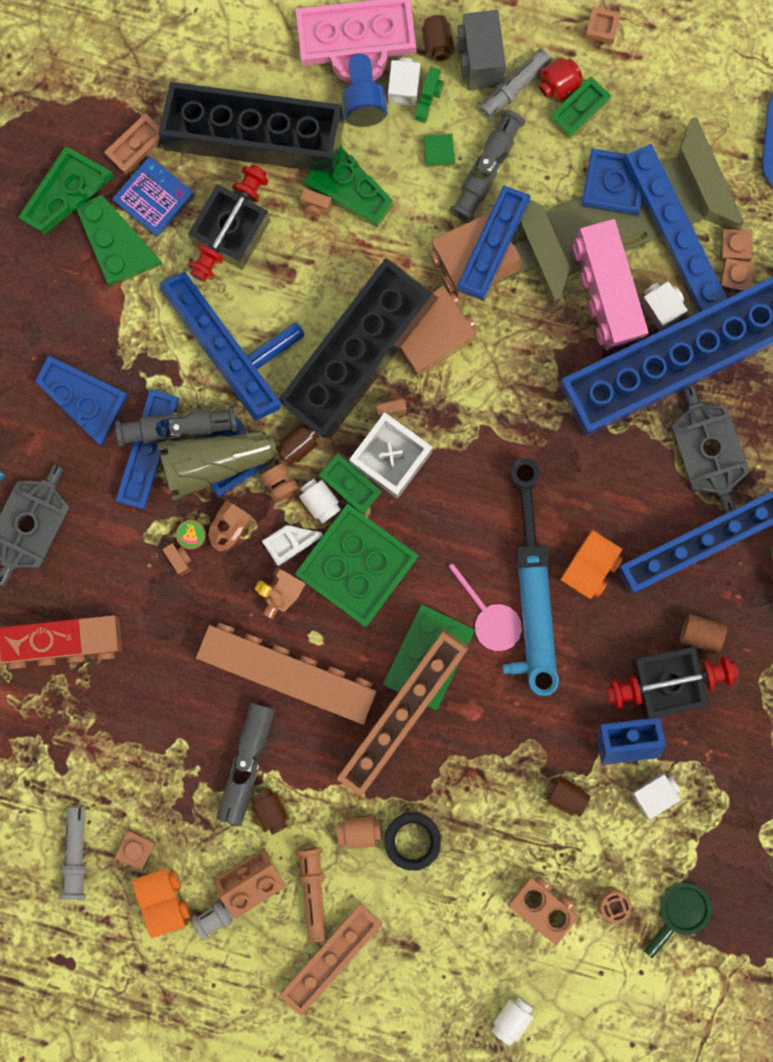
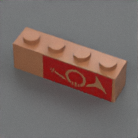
M115 615L0 627V664L8 665V670L26 668L27 662L36 661L38 667L56 665L55 659L67 658V663L85 662V656L97 655V660L115 659V653L122 652L120 618Z

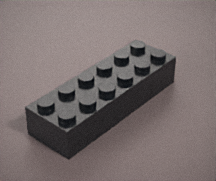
M170 82L158 135L166 151L334 174L344 126V115L341 104Z
M385 258L280 396L279 400L282 405L322 438H331L439 297L395 262Z

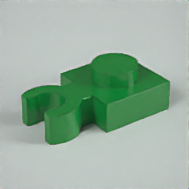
M429 68L421 92V98L415 111V120L426 123L434 98H440L445 82L441 81L440 69Z

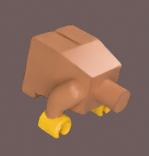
M278 567L273 572L275 576L273 583L269 585L260 580L254 588L258 594L265 597L264 601L268 605L263 614L271 619L275 617L278 609L285 612L298 599L306 584Z

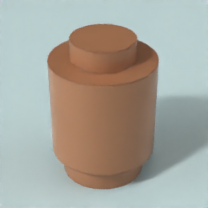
M374 816L346 818L345 822H338L339 846H347V849L376 847L377 840H382L381 822H375Z

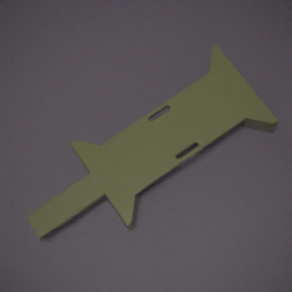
M694 117L690 120L685 131L678 156L661 164L691 224L705 219L724 229L739 230L744 220L697 117ZM583 196L545 211L543 205L530 200L518 226L523 241L514 244L521 258V270L493 283L491 286L535 268L553 308L559 304L568 275L582 270L580 262H575L571 251V245L574 244V239L580 228L615 219L622 242L641 234H646V238L624 246L625 252L637 249L645 243L660 238L661 235L643 198L639 216L581 206Z

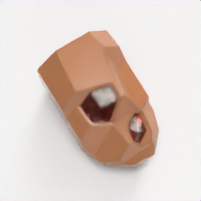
M226 500L210 525L208 537L212 547L218 551L231 548L243 535L252 520V516Z

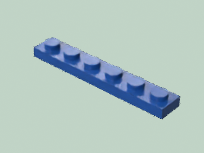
M652 144L625 155L623 159L698 312L728 299Z
M184 271L160 282V291L252 418L257 421L280 410L282 404L187 273Z

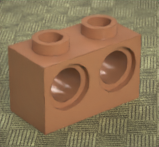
M528 876L507 905L557 946L579 918L573 912L576 906L563 895L560 899H557L550 893L553 887L540 876L536 880ZM531 890H536L541 895V900L536 906L525 904V895ZM554 910H561L564 913V921L557 926L551 925L548 921L549 914Z

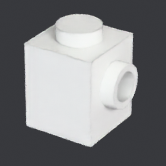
M669 281L662 286L659 283L650 286L644 291L645 296L640 302L658 332L683 318L688 311L683 304L684 297L681 291L676 286L672 287Z

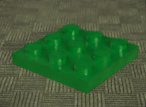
M347 503L294 575L367 628L419 558V555Z

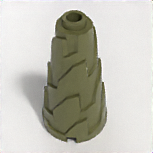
M261 431L233 436L186 439L172 442L167 440L157 443L159 451L167 449L166 452L159 454L170 492L177 490V492L170 493L172 501L183 499L186 495L204 489L239 472L265 464L268 460L272 459L273 453H277L273 436H267L266 432Z

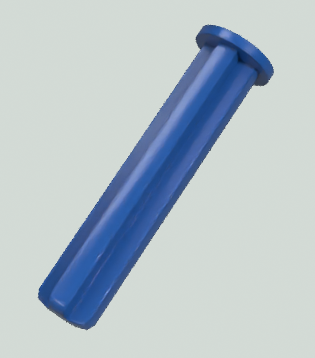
M292 323L249 353L247 357L258 369L303 338L304 332L299 324Z

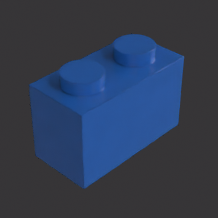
M660 717L600 725L596 735L601 765L660 758L666 747Z

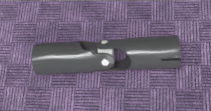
M254 703L249 704L239 738V754L233 760L217 813V820L242 826L259 768V760L257 759L265 748L275 709ZM237 768L240 771L251 772L249 779L243 784L237 780Z

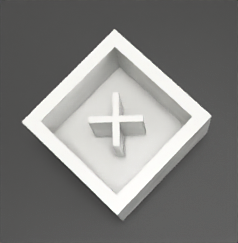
M384 412L349 459V462L360 473L398 499L431 455L433 447Z

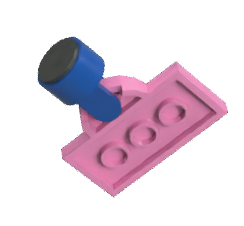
M371 0L296 9L302 66L331 63L334 73L342 81L351 84L342 92L345 121L357 127H368L380 123L387 116L385 89L382 85L374 83V81L382 76L386 69L388 56L416 53L410 0Z

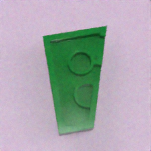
M341 143L334 174L311 171L304 180L305 188L332 198V203L377 228L393 206V200L371 176L365 173L359 166L358 161L345 151Z
M66 146L18 218L23 223L45 235L110 181L114 174Z
M102 195L83 202L76 208L109 287L163 265L161 260Z

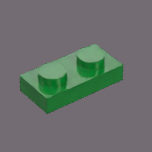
M590 76L550 115V120L570 139L611 99V95Z
M337 454L318 475L362 514L382 494V491L340 454Z

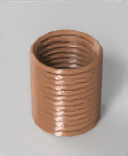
M690 613L685 620L680 643L717 655L722 648L727 626L726 624L723 625V623L720 624V622L717 623Z

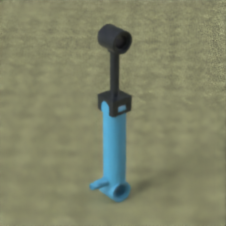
M522 458L513 464L509 479L513 487L520 490L525 547H517L515 551L519 574L526 662L504 664L502 667L504 674L527 673L529 690L537 696H547L556 691L559 685V678L556 666L548 576L547 545L537 546L532 489H535V485L540 478V468L534 460ZM528 468L532 472V479L527 482L521 481L517 477V470ZM539 673H545L550 677L551 684L546 690L539 689L535 684V678Z

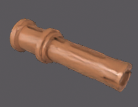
M322 847L295 850L296 856H299L300 865L298 881H300V884H303L308 942L327 940L321 882L325 878V873L321 872L320 862Z

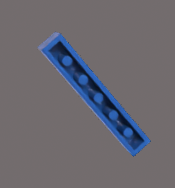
M773 491L618 567L617 571L629 595L772 526Z

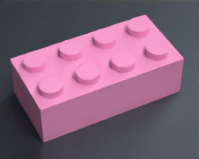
M615 219L580 228L574 239V244L571 245V251L575 262L579 261L582 272L579 273L582 288L584 290L588 289L591 300H588L587 304L591 317H596L599 328L596 329V336L600 346L604 345L607 352L641 341L649 332Z

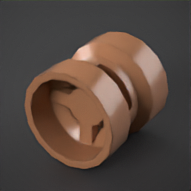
M285 463L269 469L260 476L264 486L269 487L271 491L270 496L274 503L290 497L299 490L295 480L290 479L289 469Z
M607 890L600 896L598 901L600 913L610 922L621 923L631 914V902L620 891Z

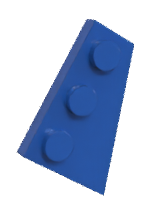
M51 356L47 357L35 381L101 447L128 398L127 393Z

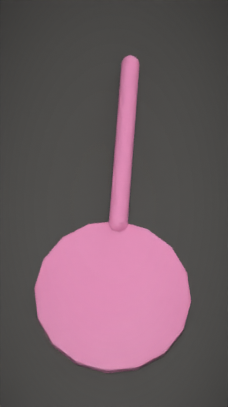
M450 564L449 569L482 610L475 622V634L479 642L487 649L493 651H505L513 647L519 640L522 632L521 620L518 614L511 607L503 604L486 607L455 565Z

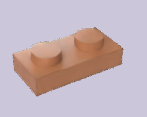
M145 113L104 152L106 157L126 176L161 143L158 135L160 127Z

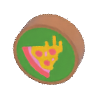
M186 520L178 526L176 539L183 548L196 550L205 543L206 531L199 522Z

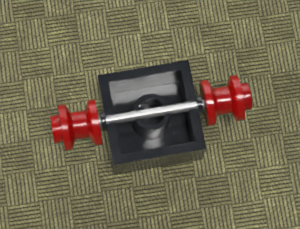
M254 164L250 167L243 166L241 172L245 176L241 183L235 182L232 188L238 195L216 184L188 233L192 244L198 246L197 250L200 256L197 261H189L187 266L191 269L190 275L202 282L215 278L212 269L216 263L223 264L226 261L243 270L271 221L267 210L250 202H258L260 197L256 192L259 186H267L269 180L265 177L267 173Z
M696 647L632 660L635 675H631L627 683L619 684L616 679L610 680L611 686L606 687L609 704H615L616 709H622L623 702L632 700L636 705L642 706L644 719H650L708 707L703 682H705L708 690H714L715 684L722 681L727 686H733L734 679L738 678V670L735 661H729L727 656L721 657L719 664L711 665L708 660L702 661V670H700Z

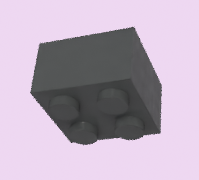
M498 10L463 14L462 25H458L457 36L458 54H461L462 64H460L462 82L467 81L469 91L495 88L498 83H503L506 68Z

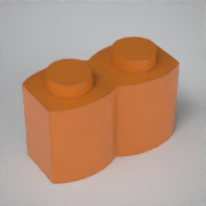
M590 531L559 579V582L587 600H590L593 595L598 598L607 585V582L603 580L609 570L614 573L621 564L623 558L619 555L623 549L597 532Z
M170 867L132 880L134 892L150 938L188 925L187 919L191 917V913L186 900L181 901L178 889H181V882L176 871L171 872Z

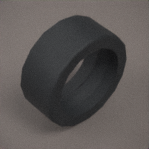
M407 812L397 816L389 824L385 833V850L389 859L396 866L407 871H419L429 867L437 859L441 849V835L437 825L428 816L421 813ZM409 823L423 826L431 838L428 852L418 859L403 857L395 846L397 832Z

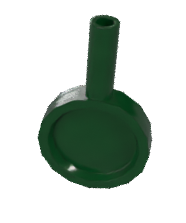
M680 882L673 884L665 890L660 899L659 906L661 918L665 925L644 949V952L653 959L674 932L691 935L700 932L707 926L712 914V905L709 896L702 888L693 883Z

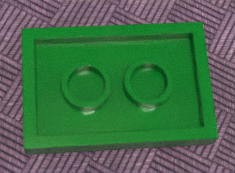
M421 604L383 685L399 692L444 628L466 644H469L475 630ZM459 663L427 707L437 711Z

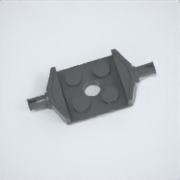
M695 386L682 390L689 406L687 408L688 411L670 427V431L674 433L691 483V492L717 494V497H720L724 514L736 509L730 493L732 488L749 473V469L728 408L703 405V402L699 403ZM711 440L717 443L719 447L717 455L709 456L704 452L703 445L706 441Z
M54 464L46 481L42 479L41 482H16L0 514V564L3 565L0 570V585L6 587L13 571L16 569L43 568L42 562L67 512L72 510L70 505L56 490V484L64 469ZM31 516L35 521L34 528L30 532H22L20 521L24 517Z

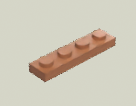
M360 903L284 988L279 997L302 1016L383 923Z

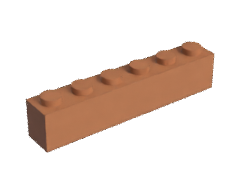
M218 622L217 627L209 625L196 659L362 725L365 724L377 691L372 689L373 683L358 677L355 682L344 678L346 672L330 666L327 671L316 667L318 661L301 655L300 660L288 656L290 650L275 644L271 650L261 646L262 639L247 633L244 638L233 635L234 628Z
M443 629L337 778L338 781L360 797L363 796L467 652L468 644L447 629Z

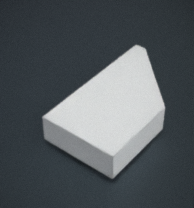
M286 525L262 542L279 567L319 541L323 534L318 531Z

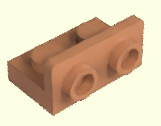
M265 848L214 879L220 899L234 918H238L286 886Z

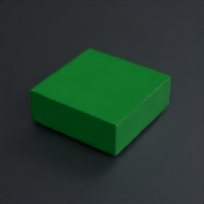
M453 134L424 136L426 167L455 165Z

